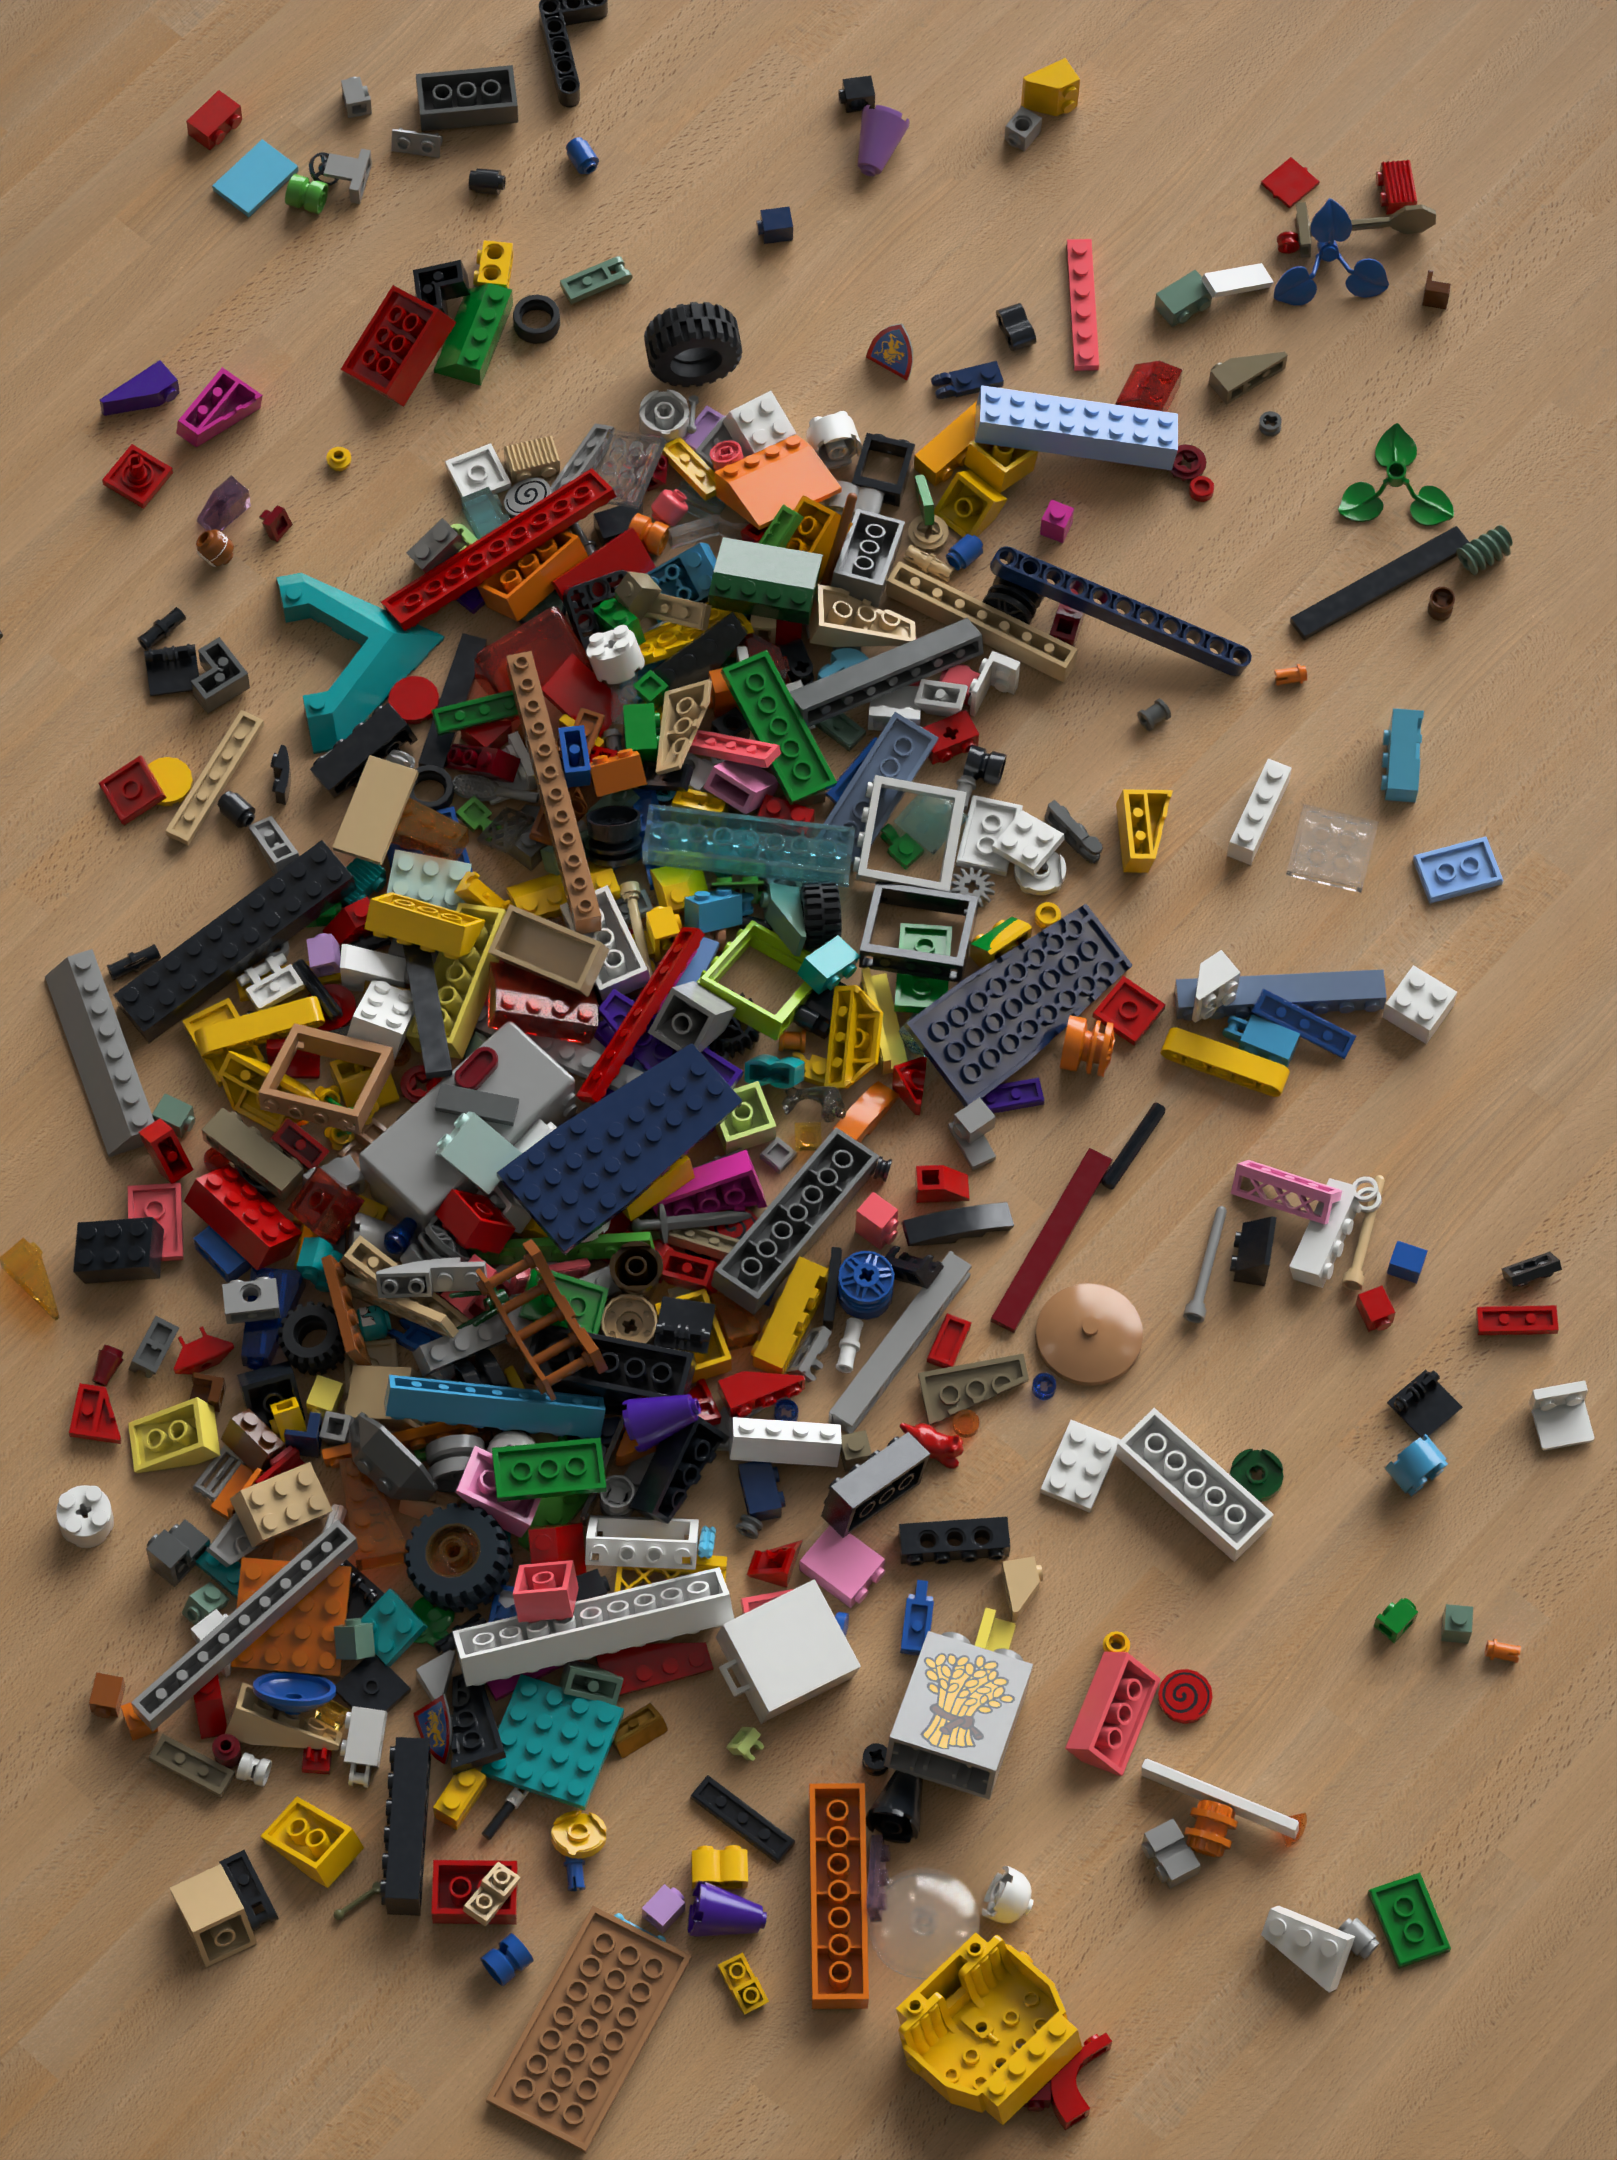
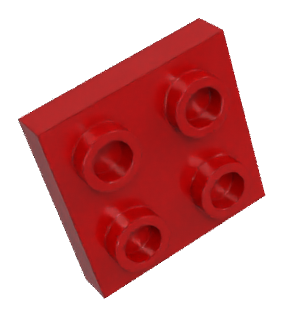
M131 444L102 479V482L107 488L144 509L173 474V468Z

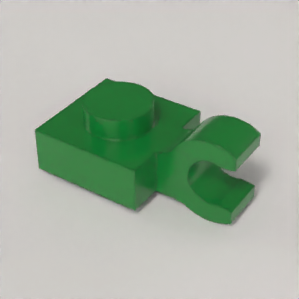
M889 823L881 829V839L890 845L887 853L905 870L924 854V849L907 833L900 837L895 828Z

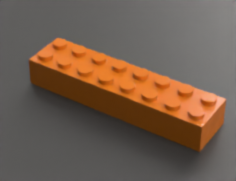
M865 1783L809 1784L812 2009H868Z

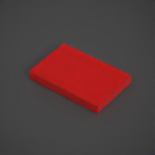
M573 653L565 659L541 687L543 696L562 714H567L575 721L581 707L605 715V720L598 737H601L604 731L623 712V705H627L603 681H598L596 675Z

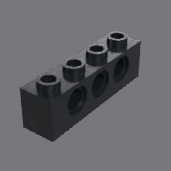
M1008 1516L899 1524L898 1536L901 1564H908L909 1566H920L924 1562L947 1564L952 1560H962V1562L970 1563L981 1558L998 1561L1010 1555ZM983 1537L988 1540V1543L980 1545L975 1542V1539ZM957 1539L961 1542V1545L954 1547L949 1545L948 1541ZM930 1541L934 1546L932 1548H924L921 1546V1543Z

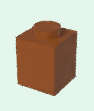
M96 1672L89 1700L90 1710L94 1715L100 1718L118 1717L126 1687L123 1677Z

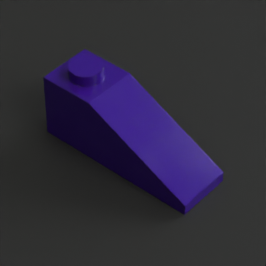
M159 360L99 399L101 412L104 416L161 406L165 402H170L180 393L177 378Z

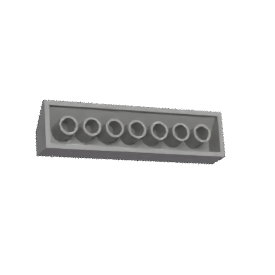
M93 949L68 956L45 976L107 1154L109 1157L145 1146L138 1132L155 1121Z

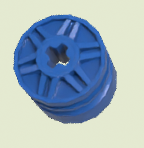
M872 1251L856 1252L844 1260L839 1269L837 1297L840 1306L847 1314L857 1319L869 1320L877 1318L887 1311L892 1303L894 1271L892 1265L884 1256Z

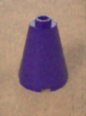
M690 1394L628 1399L622 1403V1405L627 1406V1409L623 1410L622 1413L630 1440L636 1439L638 1446L634 1448L639 1453L647 1451L698 1420V1414H701L697 1398L693 1399Z
M698 1880L692 1896L697 1897H695L693 1905L690 1904L689 1936L755 1934L759 1932L760 1928L764 1929L767 1912H763L762 1905L705 1881Z

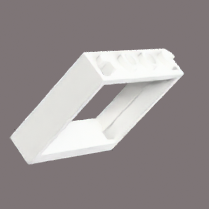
M875 775L873 783L868 782L865 797L870 798L869 806L864 807L861 822H865L864 832L859 831L857 847H861L860 857L855 856L853 863V872H857L856 880L875 884L876 881L949 892L967 792ZM881 787L953 801L939 882L867 869Z
M590 1515L586 1536L585 1565L696 1569L699 1520L672 1518L669 1524L647 1517ZM597 1531H603V1537H597ZM689 1535V1540H684V1536ZM593 1553H599V1560H592ZM691 1556L690 1564H682V1557Z

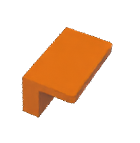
M241 1464L211 1505V1510L229 1520L235 1513L230 1498L240 1490L255 1485V1481L263 1475V1470L257 1468L253 1472L250 1468Z

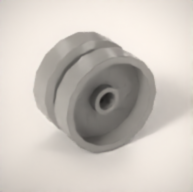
M466 1434L450 1435L431 1441L426 1446V1461L430 1466L428 1472L432 1480L440 1487L437 1491L456 1492L474 1446L485 1450V1444L481 1437Z

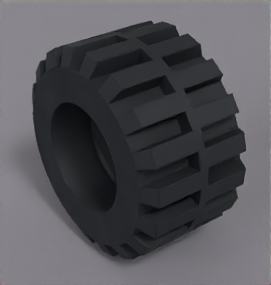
M834 881L803 883L800 890V898L806 931L804 944L806 948H819L837 935L840 937L842 935L839 889Z
M313 1301L307 1302V1306L304 1307L302 1304L297 1305L296 1311L290 1310L287 1313L288 1319H282L281 1324L283 1328L278 1329V1335L280 1336L278 1341L288 1361H290V1364L295 1369L298 1368L299 1372L303 1374L308 1371L310 1375L316 1376L318 1371L323 1375L327 1374L326 1370L329 1368L332 1371L337 1368L336 1363L340 1362L342 1364L345 1360L343 1354L347 1353L334 1308L330 1305L326 1307L323 1302H318L315 1305ZM318 1329L327 1331L325 1339L319 1345L311 1348L302 1347V1341L308 1333Z

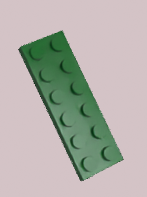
M765 650L723 668L720 673L756 741L776 744L780 747L781 754L772 762L770 768L789 804L793 805L836 786L837 781L768 651Z

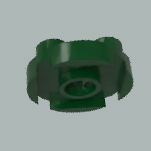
M1252 1448L1242 1451L1233 1460L1230 1476L1260 1502L1273 1498L1280 1491L1284 1477L1283 1466L1279 1458L1274 1453L1265 1449L1260 1451L1253 1450ZM1250 1471H1262V1480H1253Z

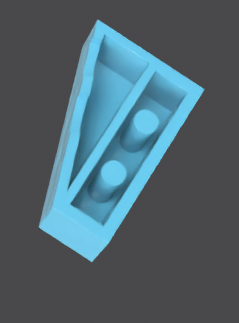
M1393 708L1389 729L1383 732V745H1387V753L1383 752L1382 768H1386V775H1382L1381 790H1385V800L1416 802L1420 773V743H1422V735L1420 734L1424 711Z

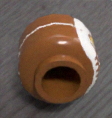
M217 529L206 530L198 537L196 541L197 554L209 565L218 567L222 564L226 565L232 560L234 544L221 531Z

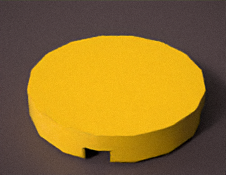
M172 757L158 758L149 763L148 766L167 797L157 805L173 806L174 803L184 801L193 787L192 773L186 763Z
M574 1810L564 1813L555 1820L551 1831V1841L554 1848L564 1856L580 1859L587 1858L601 1851L605 1845L606 1826L603 1820L596 1814L589 1812L588 1815L582 1813V1811Z

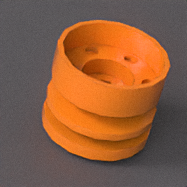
M1070 1015L1060 1069L1077 1072L1081 1061L1086 1062L1087 1074L1091 1075L1093 1063L1099 1064L1097 1076L1104 1077L1113 1053L1115 1042L1114 1023L1107 1022L1104 1034L1099 1033L1101 1021L1097 1020L1093 1030L1088 1031L1087 1018Z

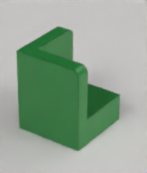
M649 670L632 685V690L646 703H654V711L656 712L663 706L664 694L666 691H669V686L652 670Z

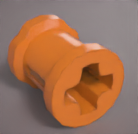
M802 1029L801 1032L784 1031L779 1037L778 1051L782 1052L784 1049L800 1050V1053H805L806 1030Z

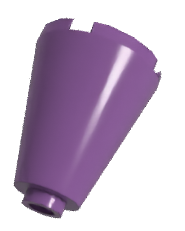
M866 105L863 108L861 118L858 167L863 174L875 176V174L882 172L906 133L910 122L908 118L904 121L901 118L902 113L892 108L876 105L875 109H869L870 105Z

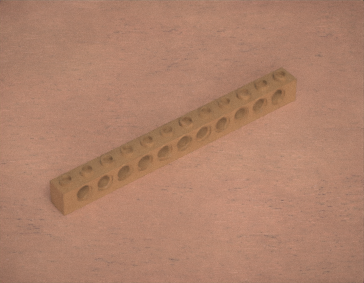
M532 651L506 656L507 674L574 930L582 935L601 931V913Z

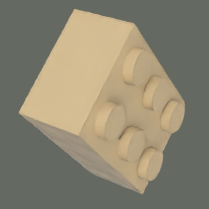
M310 1462L240 1490L230 1498L252 1548L319 1521L333 1511Z

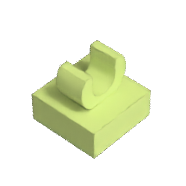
M742 1727L726 1748L733 1755H742L746 1760L754 1761L755 1757L751 1754L750 1748L754 1746L757 1750H762L764 1745L761 1741L757 1740L761 1734L754 1727Z

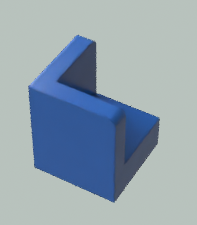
M1397 1241L1387 1274L1417 1284L1428 1250Z

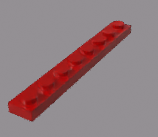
M682 927L576 1094L579 1100L586 1103H596L604 1098L607 1088L613 1079L618 1076L626 1058L632 1054L633 1047L638 1039L646 1032L647 1025L659 1011L662 1001L669 994L680 973L685 970L692 954L699 948L700 941L705 935L699 928Z

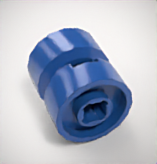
M512 1933L499 1942L498 1949L492 1948L480 1958L485 1969L501 1986H505L515 1977L516 1970L523 1971L534 1962L528 1949Z

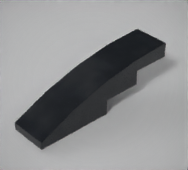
M1007 1202L955 1208L901 1222L908 1246L956 1243L959 1238L983 1237L986 1232L1009 1231L1014 1227Z

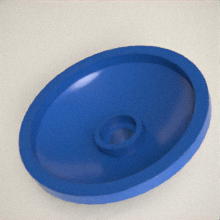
M274 1672L255 1679L253 1682V1692L261 1701L269 1706L285 1711L289 1715H299L301 1712L312 1711L329 1703L336 1695V1686L332 1681L315 1674Z

